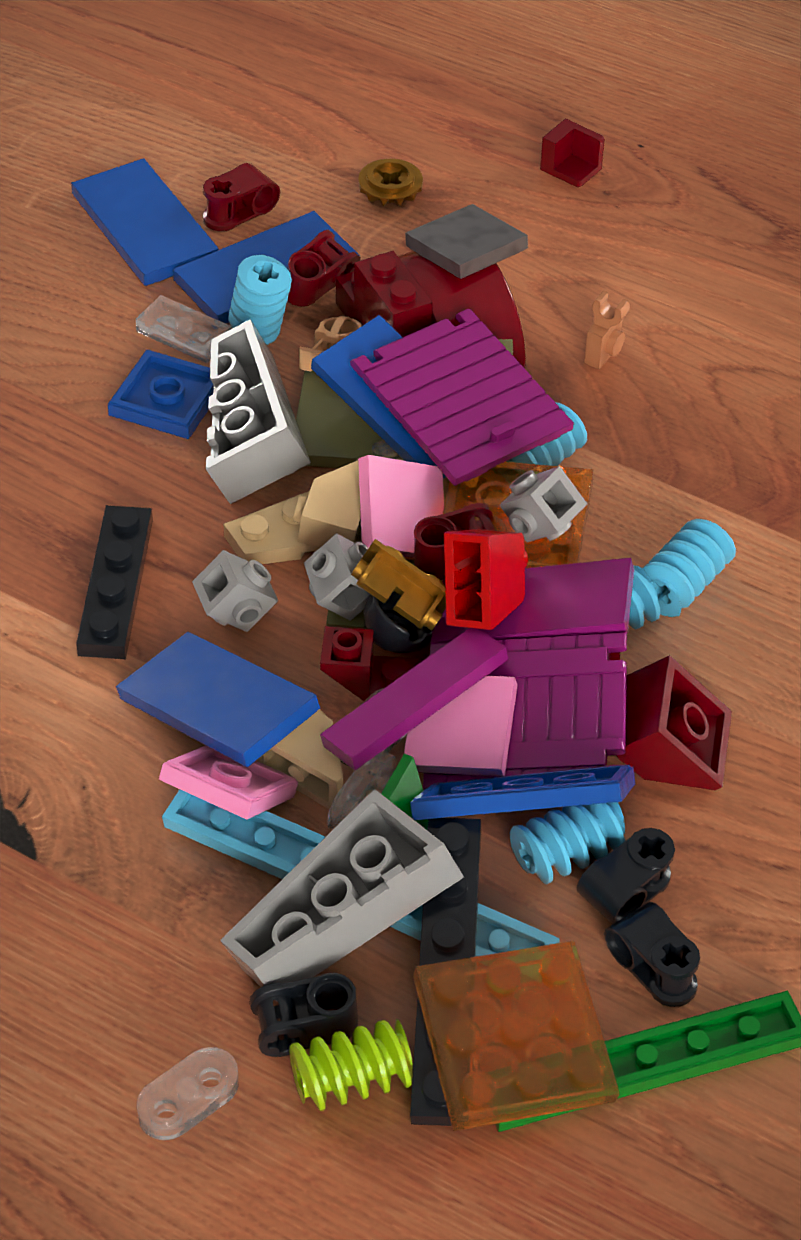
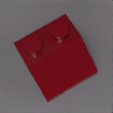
M669 655L626 675L625 754L616 756L624 764L630 765V767L633 766L634 772L644 780L715 791L723 787L732 711Z

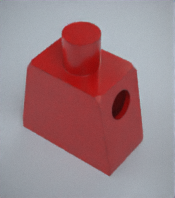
M483 529L447 531L444 533L446 625L487 630L494 629L523 602L525 597V568L528 564V555L524 549L523 534L520 532Z

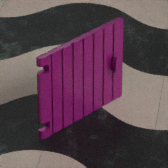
M466 309L456 314V320L460 323L458 326H454L448 319H443L375 349L373 353L377 361L371 363L365 355L350 361L351 367L363 378V381L369 388L376 393V396L382 403L389 408L394 417L402 423L407 432L415 438V441L426 454L428 453V456L454 486L464 481H469L487 472V470L537 446H542L561 437L562 434L571 431L574 422L546 394L545 390L535 379H532L533 377L506 350L505 346L493 336V333L471 309Z
M608 633L603 635L591 634L556 636L554 638L539 637L496 640L506 647L508 660L487 676L515 677L518 684L505 776L619 766L607 765V756L625 754L627 662L624 660H609V653L627 650V634ZM447 643L431 644L430 655ZM424 773L423 790L437 782L501 776Z

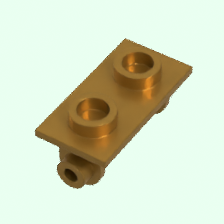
M376 539L350 574L358 580L357 586L363 588L383 603L387 601L393 590L401 595L393 610L420 629L425 626L432 631L446 609L444 583L439 578L424 573L405 560L404 556L397 549L385 546Z

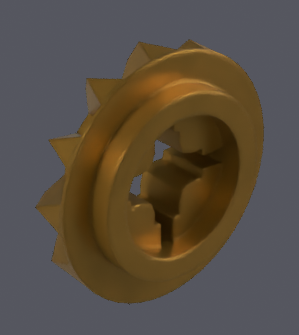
M400 159L373 161L360 171L358 178L360 193L367 194L368 201L380 200L383 206L389 202H394L401 206L403 200L414 201L416 194L422 192L423 176L421 171L415 165Z

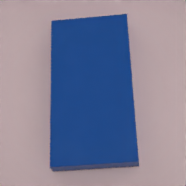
M144 158L71 183L73 196L144 286L173 276L174 268L219 250Z
M312 211L174 268L173 276L174 281L219 327L229 322V309L231 307L238 266L244 259L253 255H265L273 257L287 268L289 258L293 253L299 251L320 232L327 229L335 235L334 240L349 253H358L315 211Z
M380 315L312 359L311 369L404 461L437 466L428 456V453L426 454L415 441V438L407 432L402 423L394 417L389 408L382 403L376 396V393L369 388L363 381V378L350 365L351 360L365 355L371 363L376 362L377 360L373 353L375 349L403 338Z
M186 632L116 686L121 700L245 767H249L320 709L316 694L190 632Z
M630 765L437 782L430 785L410 802L412 819L422 820L622 802L635 785L633 766L630 767Z

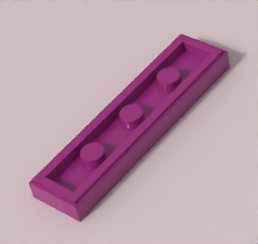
M468 628L322 732L320 736L323 747L356 771L508 660L506 647L480 629Z

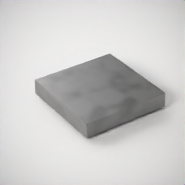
M474 204L405 233L406 246L460 279L528 248L527 234Z

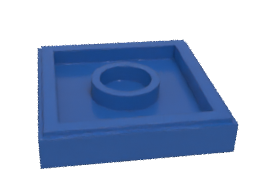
M146 349L109 401L108 414L115 418L189 439L209 410V396L213 395L214 385L210 380V368Z

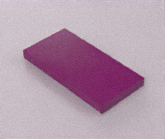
M621 558L525 568V597L523 602L494 629L480 630L495 640L539 637L554 638L556 636L591 634L603 635L608 633L628 634L634 578L632 559ZM445 609L442 617L433 628L431 644L449 643L466 631L468 627L446 625Z

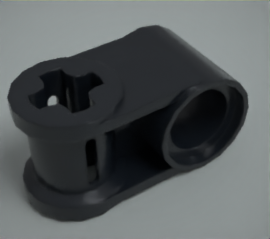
M644 828L635 832L607 856L601 857L588 867L578 881L577 892L614 924L648 903L668 887L671 878L669 865L673 861L675 853L673 840L660 829Z
M648 902L605 929V941L613 957L621 966L628 969L655 1000L669 1007H680L688 1004L695 997L698 982L694 973L698 970L700 964L699 949L695 943L689 940L671 922L660 906L656 903Z
M325 973L317 977L288 983H272L262 986L250 996V1008L253 1014L258 1016L261 1034L258 1037L259 1049L267 1056L290 1055L289 1046L296 1042L301 1044L305 1050L310 1049L311 1040L316 1037H321L327 1045H330L332 1035L338 1031H342L350 1039L353 1036L354 1029L358 1027L356 988L345 975ZM273 1000H277L279 1005L274 1006ZM329 1007H339V1008H340V1009H337V1010H334V1011L324 1010V1009L329 1008ZM284 1034V1039L280 1040L278 1035Z

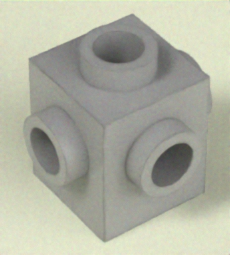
M558 466L535 474L533 470L522 474L509 486L512 493L499 506L508 516L509 523L514 531L522 533L526 542H531L544 537L551 541L561 536L571 527L572 523L570 521L587 505V502L562 468Z
M336 533L304 562L310 581L309 590L316 599L317 604L350 621L364 609L371 596L366 590L357 586L358 580L350 575L368 550L365 544L361 542L354 543Z
M222 550L192 581L207 616L212 617L221 625L229 624L246 632L278 602V598L270 584L271 575L261 563L256 560L247 561L225 550Z

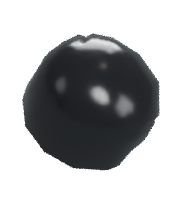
M393 590L385 603L371 595L364 607L363 614L365 629H373L374 644L393 653L416 652L428 645L432 638L433 630L431 631L425 626L420 629L393 610L401 595Z

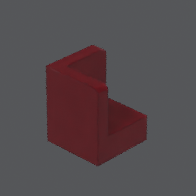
M565 118L542 137L540 170L575 187H581L602 169L605 139L602 135Z

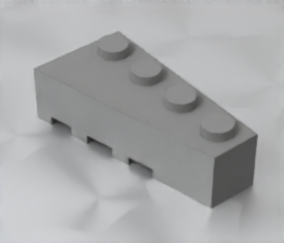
M251 319L211 340L210 380L214 385L213 395L209 396L208 409L212 413V427L207 428V442L211 446V456L206 457V470L227 501L232 504L278 479L296 472L311 462L274 356Z
M374 789L220 941L242 970L260 987L272 983H288L312 978L464 878L443 842Z

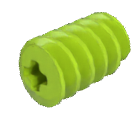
M398 1019L395 1022V1030L387 1021H378L375 1024L373 1036L366 1027L362 1025L356 1027L353 1031L352 1043L342 1031L335 1032L332 1035L331 1050L321 1037L311 1040L309 1055L298 1042L289 1046L291 1067L300 1099L304 1104L305 1098L311 1097L319 1111H323L326 1108L327 1092L333 1091L341 1105L347 1104L348 1087L353 1085L363 1100L369 1098L370 1081L372 1080L377 1081L384 1094L390 1093L391 1075L397 1074L406 1088L412 1086L413 1063L405 1031Z

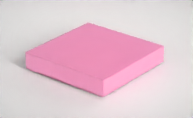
M373 455L359 458L362 543L369 548L376 539L385 546L397 549L404 557L414 558L415 525L426 517L445 514L442 470L438 466Z
M485 676L409 731L406 737L404 754L414 757L417 771L421 773L505 776L518 687L515 677Z
M203 746L164 762L159 776V780L246 820L294 798L298 785L296 778L258 761H255L249 767H245L208 746Z

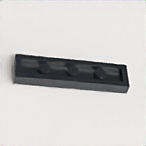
M106 505L76 642L78 656L126 659L153 523L152 508Z

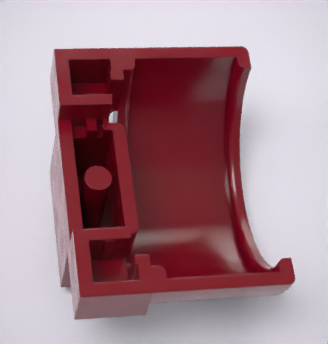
M393 250L354 262V272L336 277L337 306L345 317L359 321L362 326L380 315L402 337H405L443 319H448L454 326H458L460 323L456 320V314L466 309H471L497 339H513V356L520 365L526 368L525 342L520 317L511 290L497 263L460 279L415 251L397 256Z

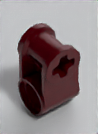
M249 163L241 164L222 175L209 178L203 185V195L207 198V209L203 213V223L211 230L229 231L250 219L267 214L276 206L280 198V187Z
M329 229L320 232L310 243L293 253L289 258L287 269L291 274L292 282L288 294V302L292 305L305 307L314 304L316 300L336 286V277L354 272V262L360 261L361 257L355 252L349 253L334 240L335 235Z
M474 503L459 510L420 520L414 529V566L440 580L445 579L444 533L447 531L475 529L497 531L493 524L494 516L491 509L486 504Z

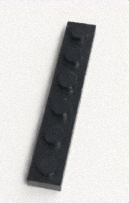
M433 818L428 819L427 831L445 844L464 878L423 904L410 1118L413 1125L468 1126L481 819Z

